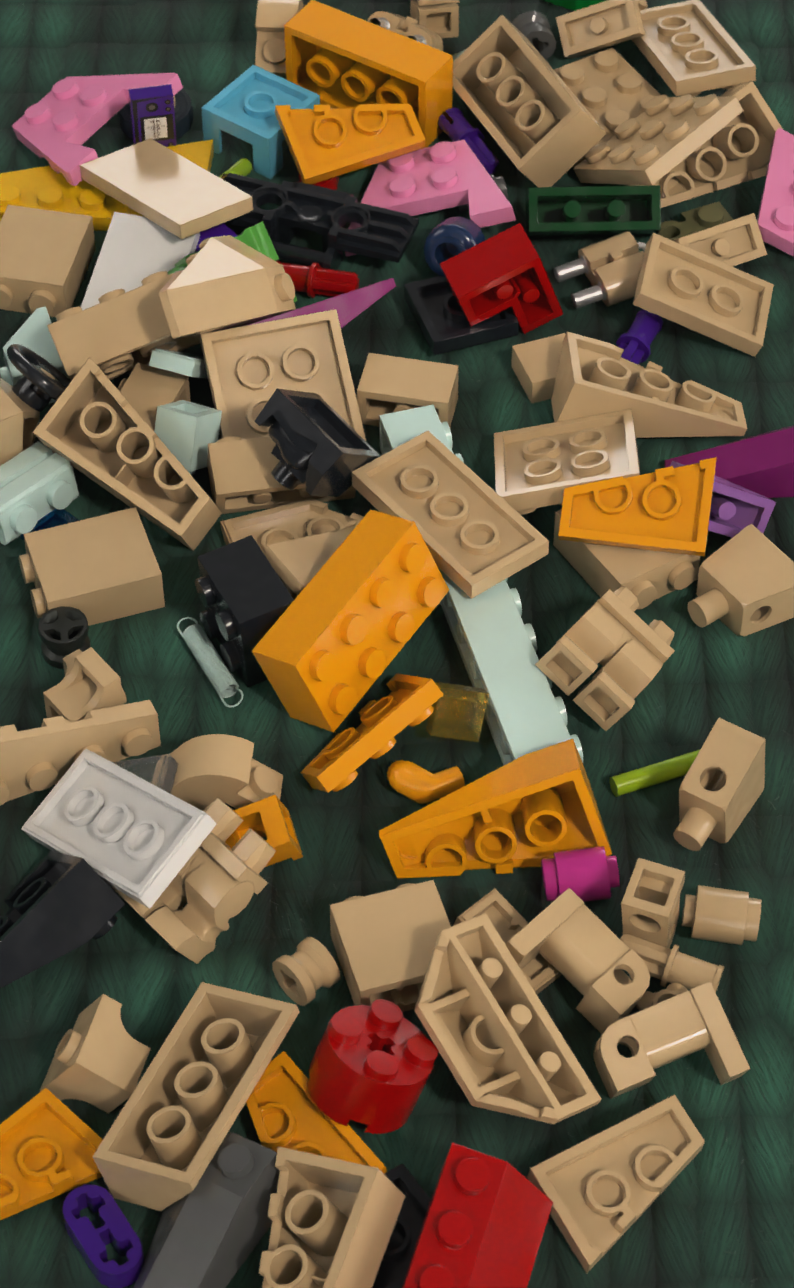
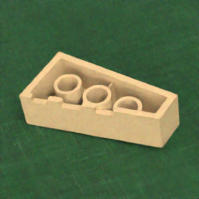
M278 1147L275 1167L280 1171L277 1193L270 1195L267 1215L272 1220L268 1251H262L259 1274L264 1277L262 1288H372L405 1195L379 1168Z

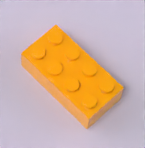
M311 0L284 25L286 80L320 95V105H330V108H356L359 104L410 103L426 139L425 148L443 132L438 126V119L442 114L450 124L452 123V118L446 110L452 108L453 55L315 0Z
M370 509L252 649L253 655L290 718L334 733L448 593L449 588L415 522Z

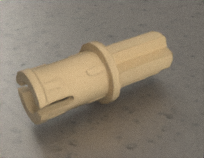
M623 934L620 938L625 945L633 949L648 966L650 976L661 980L660 986L666 987L667 983H678L690 990L711 981L715 992L717 991L724 966H718L678 952L679 946L675 944L672 949L630 934Z

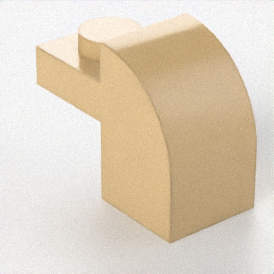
M258 0L255 24L257 30L256 66L277 76L286 77L284 25L304 7L303 0Z
M208 734L186 741L165 757L160 788L201 811L217 798L238 809L275 794L280 799L283 775L252 758L253 742L232 735Z

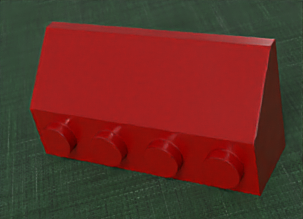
M452 1142L442 1166L402 1288H527L553 1201L509 1162Z

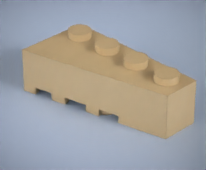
M91 357L88 358L33 431L43 445L51 449L53 453H57L67 459L71 466L131 508L136 507L138 513L192 551L196 549L222 514L207 493Z

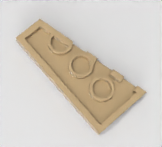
M145 700L90 710L83 720L72 722L64 719L63 715L43 719L42 727L17 731L14 724L1 726L0 806L10 800L35 791L46 790L57 784L85 749L115 763L132 756H140L151 749L160 747L158 713L152 702Z

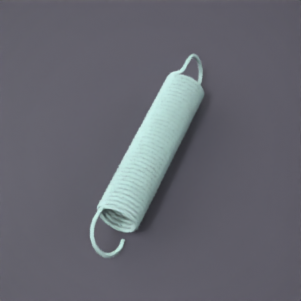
M192 617L180 619L177 623L179 633L213 685L223 704L230 708L239 705L243 700V692L238 689L239 685L203 628ZM185 619H191L196 623L187 627L183 633L179 628V623ZM238 690L241 694L240 701L235 705H228L223 698L233 696Z

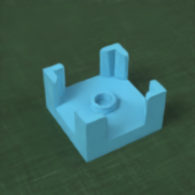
M253 64L201 107L203 140L213 139L214 152L217 154L222 152L221 130L252 144L254 171L271 179L283 168L282 141L285 140L275 115V105H291V109H314V105H320V95Z

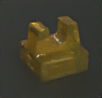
M436 682V685L444 695L432 704L434 711L428 717L426 731L430 736L479 742L489 693L484 688Z

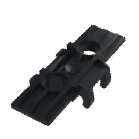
M233 173L223 174L221 177L224 181L251 195L253 201V211L225 223L249 228L263 221L279 259L292 263L311 266L315 262L320 264V268L337 270L343 261V251L399 263L419 224V218L411 217L407 213L359 203L354 194L298 181H283L281 185ZM268 203L280 206L274 210L259 208L261 205ZM346 223H358L361 227L346 229ZM299 228L318 232V234L322 235V251L290 243Z

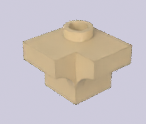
M92 647L84 652L78 649L63 658L65 677L60 683L43 692L47 718L63 715L64 719L71 722L83 720L90 710L123 705L127 702L125 692L121 686L120 676Z
M102 994L79 1014L74 1028L69 1029L59 1042L40 1092L47 1088L60 1101L64 1099L81 1100L94 1105L108 1114L131 1096L137 1086L151 1048L132 1038L125 1030L121 1021V1003Z

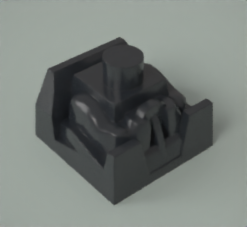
M277 388L255 420L259 426H270L268 429L269 436L276 443L271 453L280 461L271 471V474L281 485L289 490H294L301 482L306 484V491L310 495L339 497L352 486V471L380 457L316 393Z

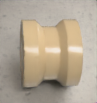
M307 937L297 945V951L291 956L282 955L272 963L273 973L280 987L290 999L300 1006H306L316 997V991L321 987L330 988L340 980V971L333 956L321 942L313 937Z

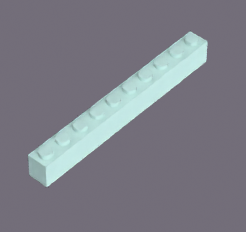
M434 405L379 415L380 450L382 455L427 430L453 453V441L447 421L440 422ZM455 454L464 463L461 454ZM439 569L449 588L448 593L440 601V604L503 765L525 754L570 739H574L583 763V751L580 740L576 734L570 735L566 727L568 719L564 701L560 696L554 697L551 691L552 680L535 665L539 661L536 654V636L530 623H523L521 618L522 604L517 589H509L507 578L471 599Z

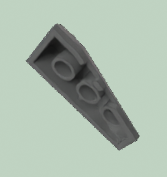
M231 1132L227 1134L195 1189L163 1210L134 1288H226L272 1225V1220L267 1215L270 1195L277 1193L280 1173L275 1167L277 1152L236 1133Z

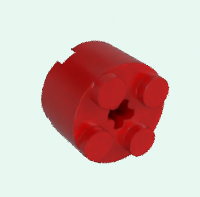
M379 999L373 1001L371 1006L355 1005L343 1008L330 1019L312 1059L309 1069L310 1078L307 1082L308 1093L316 1106L325 1115L346 1127L351 1119L367 1124L365 1130L367 1133L384 1134L395 1131L407 1122L433 1069L438 1049L431 1040L426 1038L420 1029L403 1017L402 1010L393 1002Z

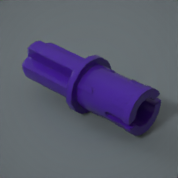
M450 108L446 110L454 123L450 124L442 114L438 119L439 128L452 142L464 139L489 174H495V168L498 166L499 160L484 142L485 137L482 131L473 128L460 109Z
M644 309L638 311L628 332L620 335L616 341V346L624 349L621 357L638 365L645 362L651 354L650 345L663 326L662 318Z

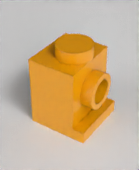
M276 794L233 810L244 821L225 841L231 848L251 828L261 837H267L265 841L276 850L265 867L289 858L297 860L303 857L289 810Z

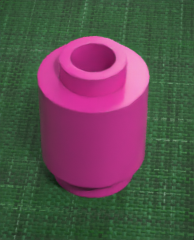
M604 846L554 852V858L541 859L546 901L556 900L568 888L583 902L611 899L610 888L620 887L616 855L606 856Z

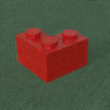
M521 223L440 263L450 288L471 327L509 307L514 312L524 334L564 314L542 261Z

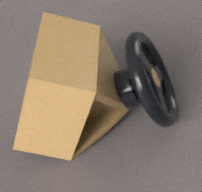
M20 344L10 345L7 349V355L11 363L24 377H21L14 386L0 378V466L34 444L35 434L33 431L38 426L40 412L43 411L52 398L57 401L71 382L47 360Z

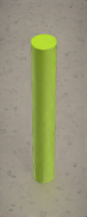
M700 749L610 777L611 790L618 797L685 776Z

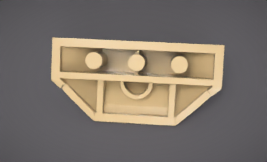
M481 914L442 930L437 937L414 1011L471 1106L556 1124L597 1105L602 1100L487 914Z

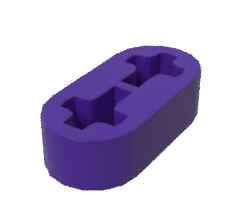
M84 1185L75 1188L67 1195L63 1202V1217L68 1235L95 1278L102 1285L110 1288H124L132 1285L137 1281L144 1263L143 1248L139 1237L112 1195L105 1188L97 1185ZM89 1207L93 1213L99 1212L101 1227L95 1229L89 1218L80 1216V1211ZM111 1243L120 1256L126 1255L127 1262L119 1266L114 1260L108 1261L106 1245Z

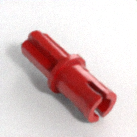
M276 261L283 265L285 273L291 277L295 291L305 292L309 298H315L316 294L338 296L359 288V279L355 272L320 268V264L315 262L311 266Z

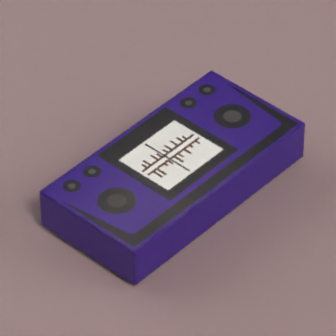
M171 84L129 89L133 145L150 138L165 147L177 145L174 99Z

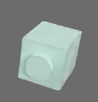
M185 400L157 406L154 432L190 475H195L196 470L207 467L208 443H216L218 441L222 411Z

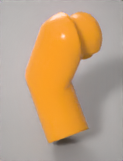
M396 760L387 770V779L391 787L419 804L435 801L465 786L464 777L458 766H453L433 774L411 761Z

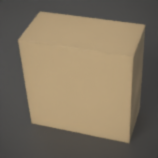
M565 333L512 346L511 367L531 404L552 399Z

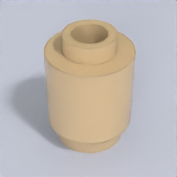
M698 885L696 896L685 895L682 926L692 927L691 938L736 945H742L743 940L756 942L762 900L749 898V892Z

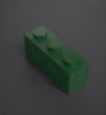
M660 185L528 188L525 194L526 234L529 238L608 237L629 231L633 236H652L653 232L657 234L661 230Z

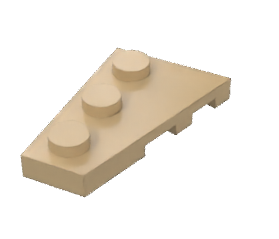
M673 1095L531 1167L528 1179L553 1201L550 1215L587 1274L702 1150L705 1141L677 1097Z

